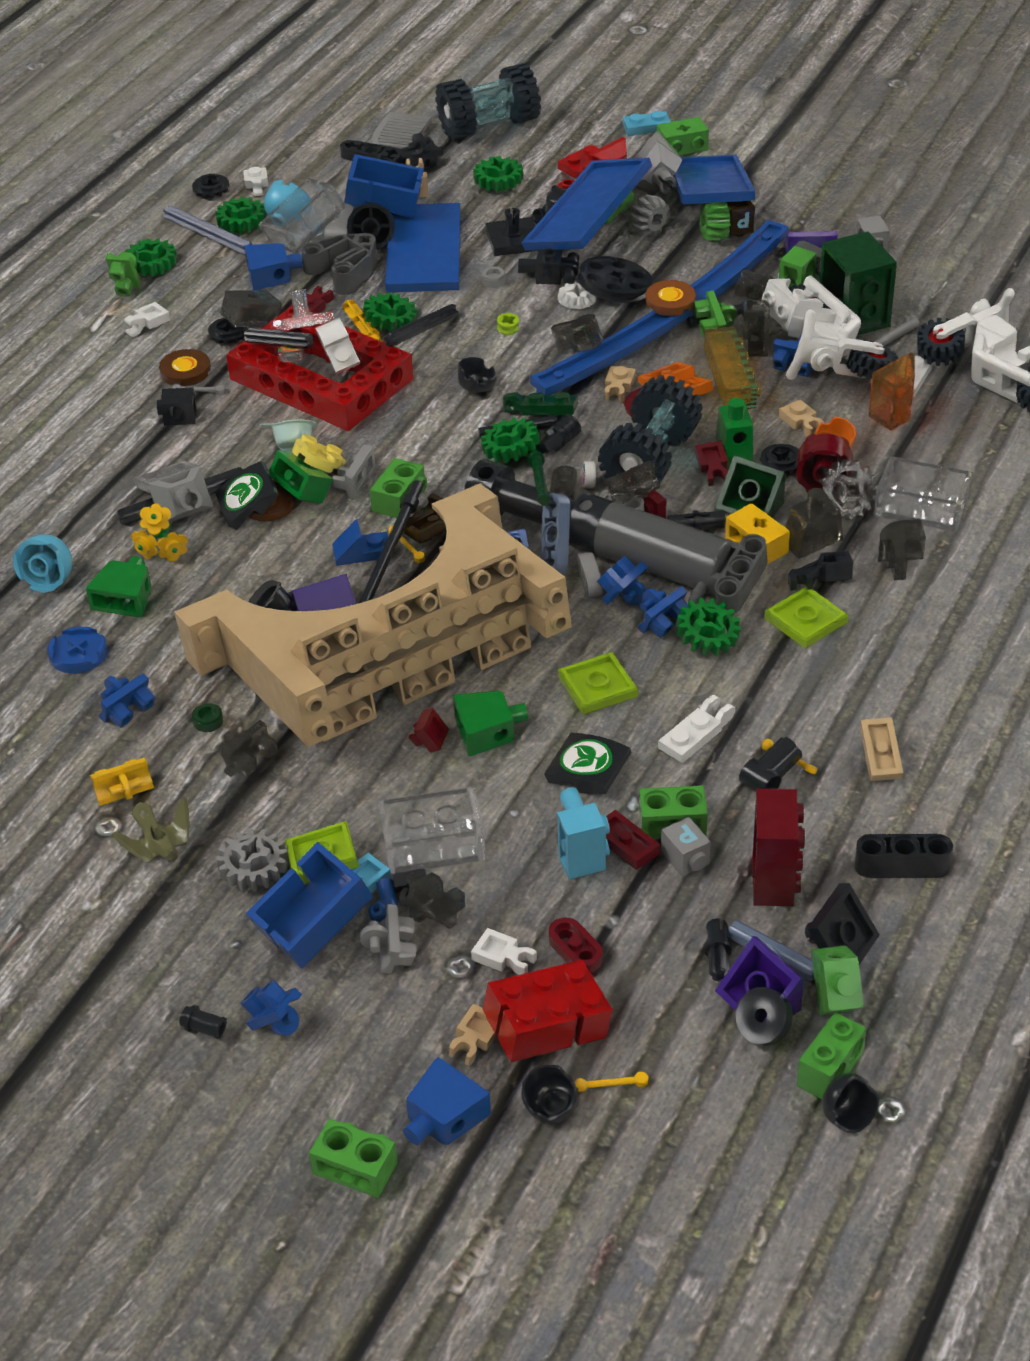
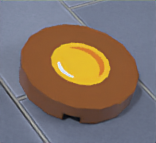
M663 280L654 283L646 291V306L653 308L654 312L659 315L678 316L684 314V310L689 308L690 311L693 309L694 301H696L695 289L683 281Z

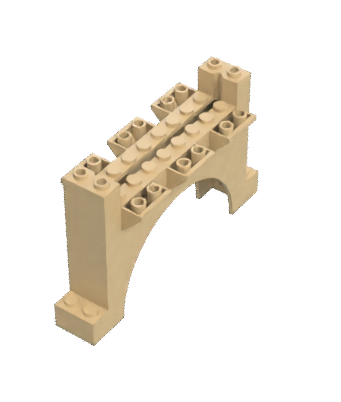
M477 484L432 503V509L442 518L447 530L445 543L439 547L440 554L423 573L388 594L366 602L336 609L284 611L254 605L235 596L227 589L174 611L186 660L201 676L229 665L307 747H310L376 719L377 713L373 693L392 685L398 699L404 706L455 683L451 658L469 650L477 667L483 670L531 648L528 624L545 638L571 628L566 578L502 529L498 496L482 484Z

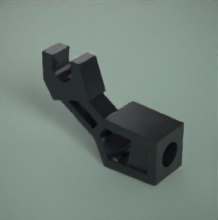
M849 551L824 552L820 554L818 560L801 568L792 569L788 573L790 590H797L798 584H804L807 586V589H812L816 578L824 582L852 579L853 560Z

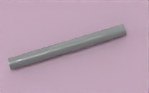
M912 318L875 339L874 342L881 343L884 347L919 327V320ZM849 355L841 359L842 364L847 365Z

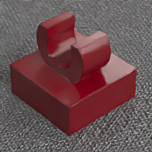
M432 707L422 711L418 722L413 725L415 728L414 734H410L408 738L415 746L424 744L429 752L432 753L441 749L449 728Z

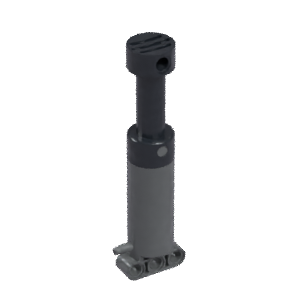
M485 458L475 464L467 478L464 490L477 484H482L498 496L500 516L507 512L542 524L543 506L538 503L536 487L516 481L513 468ZM590 493L580 495L576 501L569 499V546L592 552L595 555L616 562L626 556L635 566L642 561L648 566L645 572L694 588L688 602L691 600L697 604L699 598H702L706 592L715 595L717 605L725 602V609H734L735 614L744 605L768 563L766 540L757 534L747 535L740 543Z

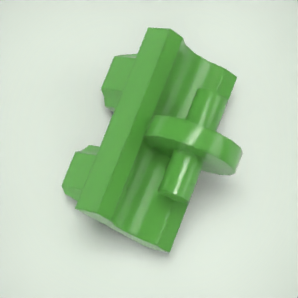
M121 252L119 256H114L112 253H107L105 259L109 267L108 275L115 282L114 290L116 294L130 296L132 288L139 289L141 285L135 268L137 265L135 255Z
M714 290L706 292V299L694 301L693 313L695 318H708L700 320L699 328L702 337L714 336L716 342H723L724 336L722 332L726 326L733 325V320L738 315L736 308L726 303L719 305Z

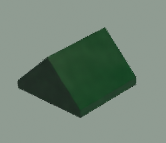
M733 456L715 508L732 514L752 503L773 518L784 504L786 473Z

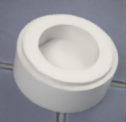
M594 461L583 462V489H593L595 487L596 464Z

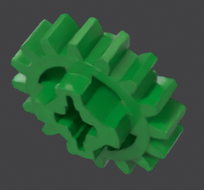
M501 156L489 157L488 161L482 159L481 164H475L473 178L475 184H479L480 189L486 187L487 191L495 189L496 192L508 191V187L516 188V184H521L523 168L522 164H518L516 159L510 161V157L502 159Z
M240 197L239 200L231 198L229 202L224 201L223 206H217L218 210L215 211L218 227H222L224 230L229 229L230 233L242 234L244 230L252 232L251 229H260V225H265V220L267 219L264 203L261 204L259 199L253 201V197Z
M150 238L143 241L139 240L138 245L131 244L130 249L125 250L126 253L135 255L137 260L135 268L137 273H141L142 277L146 274L151 276L164 274L163 270H171V265H176V249L174 244H168V240L160 242V238H157L155 241H151Z
M387 292L386 295L377 293V297L370 295L369 300L365 299L362 316L365 317V322H371V327L379 326L381 331L385 329L391 332L415 321L418 309L415 308L414 302H409L408 297L402 299L400 294L395 295Z
M513 417L510 422L503 419L498 424H492L493 429H486V435L481 436L483 453L486 454L488 460L494 458V462H499L503 459L505 463H508L512 458L518 461L522 456H528L527 451H535V445L540 443L537 426H534L532 420L526 422V418L518 421L516 417Z
M699 598L698 604L690 600L687 607L682 606L676 621V627H678L676 634L677 636H683V645L692 644L691 651L694 652L699 648L704 656H706L708 651H712L714 656H718L720 649L728 653L730 646H736L741 632V627L739 626L740 618L733 617L734 609H725V602L719 605L715 604L714 598H711L709 603H705L703 598Z

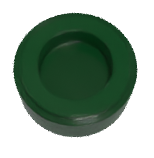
M212 703L196 707L192 712V721L195 729L201 732H212L220 728L223 724L221 708Z

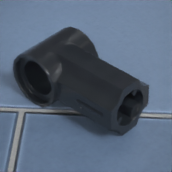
M781 737L759 760L757 758L750 759L743 766L739 774V781L754 792H756V788L778 789L782 777L803 757L802 751L794 741L788 737Z

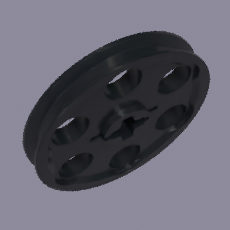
M597 256L585 260L580 266L578 275L579 284L587 292L601 299L619 303H632L645 299L646 291L653 282L650 273L642 266L632 261L612 256Z

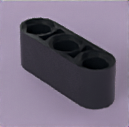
M866 834L857 840L854 868L859 875L866 878H941L950 871L953 842L942 834Z

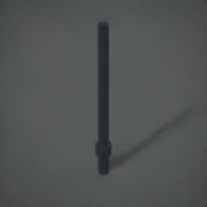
M419 480L413 482L409 493L404 495L401 501L400 513L359 603L374 598L411 514L415 513L419 505L418 498L424 487V484Z

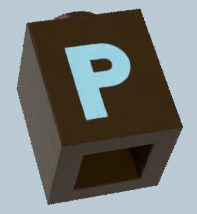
M751 201L726 202L731 216L730 236L739 237L744 234L753 233L755 206Z

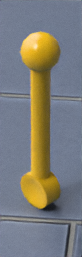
M391 525V526L388 528V533H389V534H390V532H391V530H392V528H393L394 525ZM401 535L399 541L414 555V561L416 563L424 562L425 554L417 551Z
M765 739L762 742V748L765 751H768L774 745L771 739ZM802 760L796 763L804 768L805 771L814 775L818 770L817 767Z
M637 1072L634 1077L592 1081L579 1078L575 1081L578 1092H584L587 1088L635 1084L637 1087L643 1088L648 1084V1075L645 1072Z

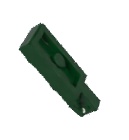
M514 392L507 393L503 397L504 412H522V415H573L578 405V395H570L566 392L555 395H544L537 392L526 396Z

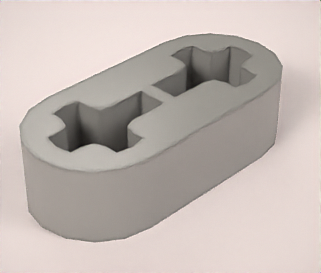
M593 553L577 554L578 573L586 597L602 596V586L597 582L601 576Z

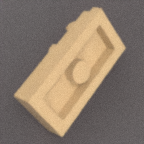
M892 717L861 720L860 730L870 781L902 779L903 768Z

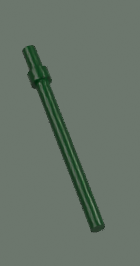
M535 447L536 450L530 451L528 455V463L533 470L538 503L545 506L549 503L543 469L545 459L539 448Z

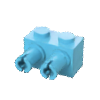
M572 787L563 790L560 794V801L565 810L557 812L558 857L568 879L606 870V856L610 855L606 834L610 833V828L606 815H600L595 803L584 805L576 788Z

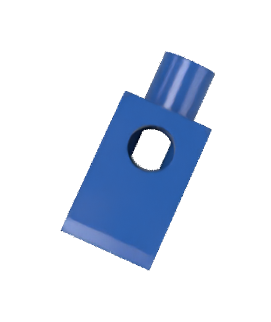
M282 243L245 245L247 266L253 291L288 283L291 280L289 269L303 268L301 253L287 255L285 246Z
M437 1057L407 1097V1112L411 1122L403 1129V1133L414 1145H419L428 1135L443 1145H449L491 1114L490 1092Z

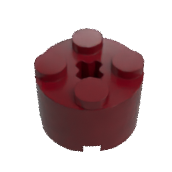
M829 433L807 436L800 446L797 455L796 477L798 483L806 489L808 494L818 498L834 497L837 495V492L844 488L846 489L850 485L853 472V453L848 440Z

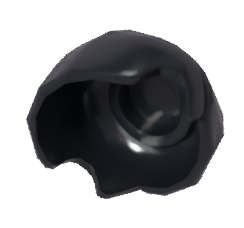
M468 357L458 363V382L465 390L472 393H484L491 390L496 384L497 375L494 366L488 369L482 358Z
M540 1065L529 1071L522 1082L521 1097L525 1107L534 1118L544 1124L561 1123L572 1115L579 1103L578 1088L574 1080L558 1065Z
M856 1073L841 1074L828 1084L822 1096L823 1112L826 1118L846 1133L860 1132L870 1125L878 1111L879 1094L862 1076Z

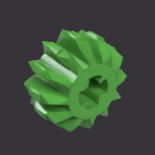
M704 203L700 209L701 214L699 216L700 233L703 239L712 242L726 240L730 233L729 227L731 226L730 209L727 203Z

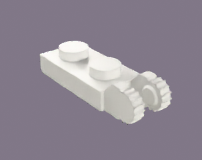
M715 695L710 696L703 702L700 708L693 711L658 740V749L684 763L722 731V727L734 716L735 707L726 704L713 717L711 715L713 712L715 713L721 701Z

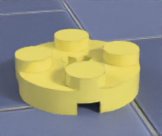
M303 434L301 439H296L292 453L297 457L300 452L305 456L303 462L329 473H332L335 468L337 469V474L338 468L340 466L344 467L346 460L341 456L342 450L332 444H328L326 447L317 443L318 440L308 434Z

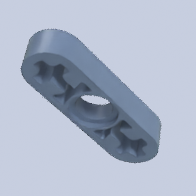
M550 493L548 494L549 503L543 506L541 559L564 575L568 567L570 500L566 495ZM557 528V538L554 542V532Z

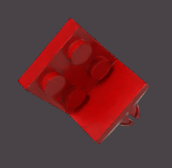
M621 137L601 148H597L592 144L559 160L558 169L577 179L591 161L627 159L626 138Z

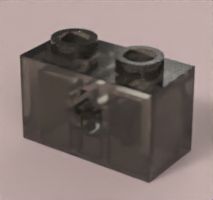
M267 290L225 291L220 314L236 327L265 326L280 315L282 302Z

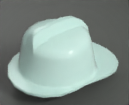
M295 419L279 423L260 424L259 426L273 431L275 442L281 451L292 452L296 439H301L303 434L312 435V429L317 427V423L311 420Z

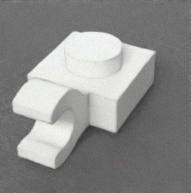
M251 167L248 170H243L246 189L253 188L254 196H262V187H269L266 168Z
M156 302L134 310L135 315L127 316L124 319V322L129 326L133 325L125 331L129 336L135 337L141 333L145 326L149 329L156 328L170 321L169 311Z

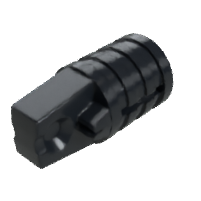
M565 414L544 432L546 437L536 447L543 454L553 449L555 452L559 451L575 436L580 434L581 425L574 416Z

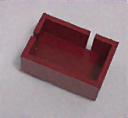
M756 788L752 851L754 878L753 906L793 907L794 893H801V873H796V871H803V851H800V849L805 847V828L798 826V823L804 822V803H797V789Z

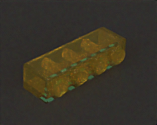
M735 326L704 330V353L722 404L728 405V401L731 398H741L745 401L747 409L756 408L757 397L761 396L759 381H755L754 367L749 366L748 351H744L742 336H738Z

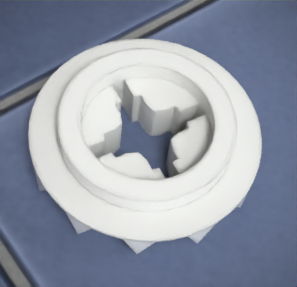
M576 281L574 284L567 283L565 287L559 288L558 301L567 308H587L597 300L596 296L587 292Z

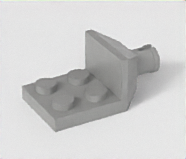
M656 131L647 140L638 154L633 157H649L653 166L637 184V186L650 195H654L659 191L664 194L671 193L673 190L669 184L676 188L677 181L673 175L683 160L663 135Z
M182 461L134 478L138 489L151 493L153 503H158L161 508L166 507L171 511L169 522L213 508L199 465Z

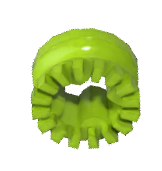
M513 313L499 315L497 318V331L506 335L515 334L519 330V317Z

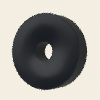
M766 987L754 988L741 998L737 1006L736 1024L739 1032L746 1040L752 1043L766 1046L776 1044L788 1034L792 1025L793 1012L791 1004L785 995L777 990ZM766 1010L767 1018L762 1022L761 1015Z

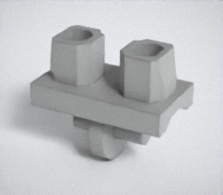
M388 904L386 907L387 917L380 924L378 921H371L369 926L363 928L360 932V942L366 948H370L372 953L380 952L381 973L391 974L395 965H412L416 957V944L400 942V939L411 940L414 933V918L398 916V906Z

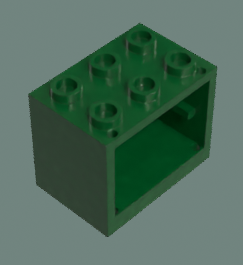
M869 231L822 242L820 283L861 319L857 335L891 327L897 262Z

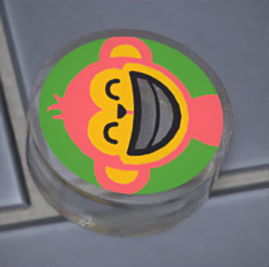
M281 346L277 349L278 359L282 362H295L304 357V348Z

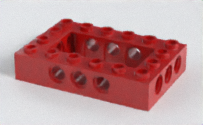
M292 305L261 328L310 333L313 336V345L308 349L303 348L304 352L309 355L314 354L331 363L315 329L331 320ZM345 327L360 360V364L347 370L356 373L343 384L285 360L286 357H291L293 352L279 351V348L282 346L252 344L243 341L226 354L230 380L348 432L414 378L411 353L394 346L388 347L386 343L348 327Z

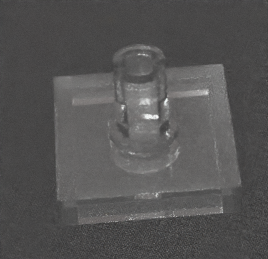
M306 289L290 291L294 315H292V318L273 321L274 330L281 331L328 323L334 320L333 311L312 314V312H309Z

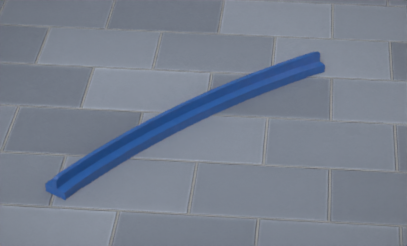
M767 220L735 251L691 284L695 289L696 301L706 299L707 291L714 290L716 297H718L740 280L787 236L789 226ZM688 308L684 310V314L678 316L659 315L653 310L591 347L551 366V368L531 375L530 384L536 388V393H543L544 395L557 393L608 367L658 338L693 315V309L689 311Z

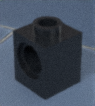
M194 387L162 389L161 399L157 400V413L162 415L164 426L196 424L197 405Z

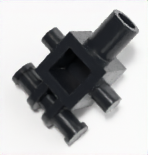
M538 249L536 259L519 258L518 273L536 274V284L560 285L562 278L564 283L573 284L575 277L578 275L579 255L576 252H570L567 257H563L562 250Z

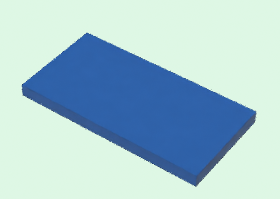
M737 154L681 157L683 160L673 175L677 181L676 188L683 204L755 200V189Z
M650 158L591 161L521 242L525 251L549 248L554 250L583 249L653 166Z
M460 203L417 204L414 218L401 217L391 213L395 222V231L392 239L388 241L386 293L459 290Z

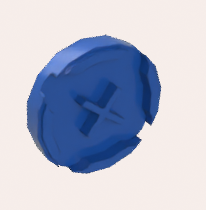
M82 626L62 631L63 635L58 638L56 636L53 637L47 647L51 665L56 670L70 674L83 673L96 668L105 660L108 653L105 637L98 634L96 629Z

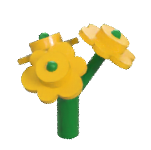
M158 503L152 504L151 508L144 507L141 509L140 517L142 520L140 521V526L143 529H147L151 535H148L143 529L139 532L134 531L131 534V538L134 542L135 550L146 559L159 554L161 558H167L170 562L178 560L180 555L187 552L185 545L188 539L184 534L169 533L172 529V524L168 521L171 518V511L166 507L161 508Z

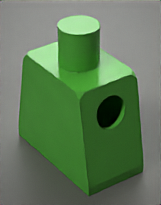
M847 946L811 949L819 1016L833 1015L834 1012L838 1014L851 1013L862 1009L864 1002L857 956Z

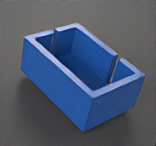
M354 154L347 179L344 203L350 204L353 207H358L360 204L367 202L380 203L393 214L414 218L424 169Z
M319 842L297 862V865L310 882L307 887L297 872L291 868L246 913L256 928L301 969L373 898L362 878Z

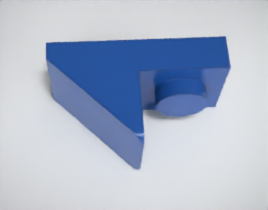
M356 519L332 543L336 566L378 560L388 539V532L361 535L359 522Z

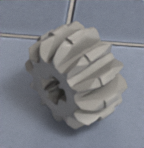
M647 194L643 198H638V204L633 206L634 210L629 214L632 218L630 224L634 230L641 235L654 237L656 232L661 233L662 226L666 225L665 221L670 217L667 213L669 206L666 205L665 201L658 196Z

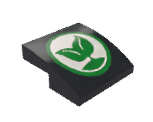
M259 461L230 478L220 487L215 495L228 526L238 530L253 511L263 515L279 496V493L266 464Z
M570 733L544 775L548 783L575 784L579 793L606 794L632 752L630 747L611 739L591 734Z

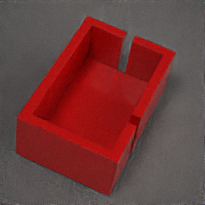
M583 960L488 982L483 1005L486 1018L494 1033H499L498 1040L510 1062L572 1047L578 1021L577 1017H580L575 1037L577 1045L604 1039L607 1036L613 1011Z

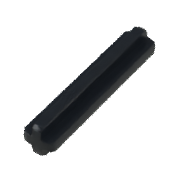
M248 328V330L244 331V340L247 343L308 349L313 345V336L310 333Z

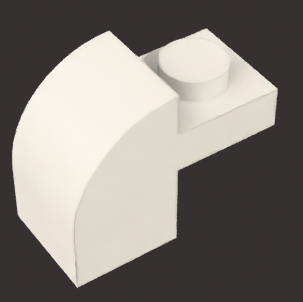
M340 318L315 328L336 374L360 364V360Z

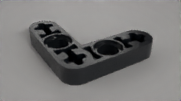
M346 140L340 144L341 157L346 160L353 161L354 154L399 164L403 163L402 150L396 147L356 140Z

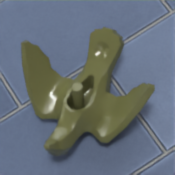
M181 798L175 810L174 820L165 827L156 821L150 804L147 802L137 803L132 809L131 815L142 828L144 838L133 840L119 832H113L111 835L125 849L147 863H150L159 855L164 857L169 863L178 859V851L175 847L186 845L189 839L190 821L187 798Z

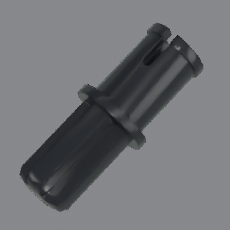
M718 918L710 920L706 925L708 943L705 946V955L709 959V974L717 982L723 979L729 971V956L732 953V947L728 942V923L722 920V929L720 930V919Z

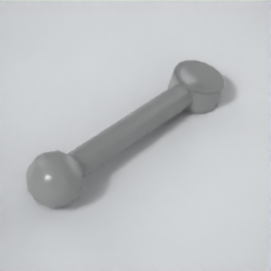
M174 384V385L172 386V388H186V387H189V386H181L180 384ZM224 385L194 387V392H216L217 395H223L226 393Z

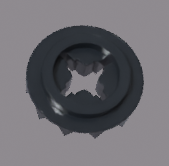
M205 174L192 183L193 192L196 193V196H203L205 199L207 197L222 196L223 193L228 192L229 187L228 179L219 174Z
M237 317L220 318L211 323L208 328L210 340L216 341L217 344L225 343L228 345L232 342L237 344L238 340H244V331L248 330V324L243 319Z
M789 444L770 445L762 451L760 461L762 465L792 475L793 471L797 470L799 448Z

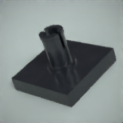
M510 208L505 210V220L485 223L486 233L494 257L538 251H525L521 243L535 227L532 217L520 218L519 209L512 208L511 214Z
M839 883L813 921L809 922L805 927V936L810 938L808 941L811 944H816L819 949L847 946L857 956L859 965L880 935L850 883Z

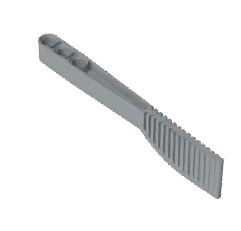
M389 111L374 131L372 143L399 149L407 147L412 142L414 134H424L432 118ZM343 201L326 225L324 239L348 234L347 221L356 207L345 204Z

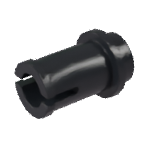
M193 1005L191 1007L186 1006L183 1009L179 1024L187 1032L195 1030L220 1039L226 1029L227 1019L201 1011L199 1006Z

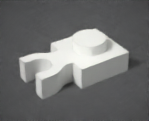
M487 928L472 949L471 956L473 961L502 972L505 966H508L516 974L521 975L528 973V964L521 961H529L534 964L537 960V950L529 947H518L517 939Z

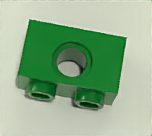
M277 450L269 469L271 478L298 500L323 503L333 479L322 470L303 462L305 457L302 454H298L296 457L292 452Z

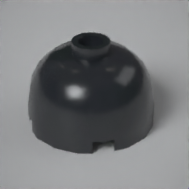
M367 202L360 204L352 211L348 218V234L368 233L374 235L376 250H381L394 235L395 222L393 215L387 207L380 203Z

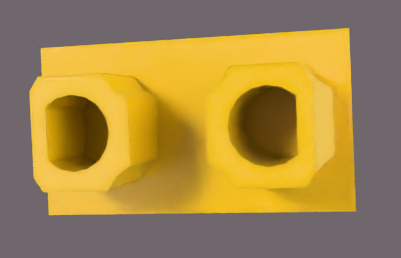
M145 757L132 759L122 765L110 769H102L90 775L100 806L123 798L128 801L133 799V795L154 788Z

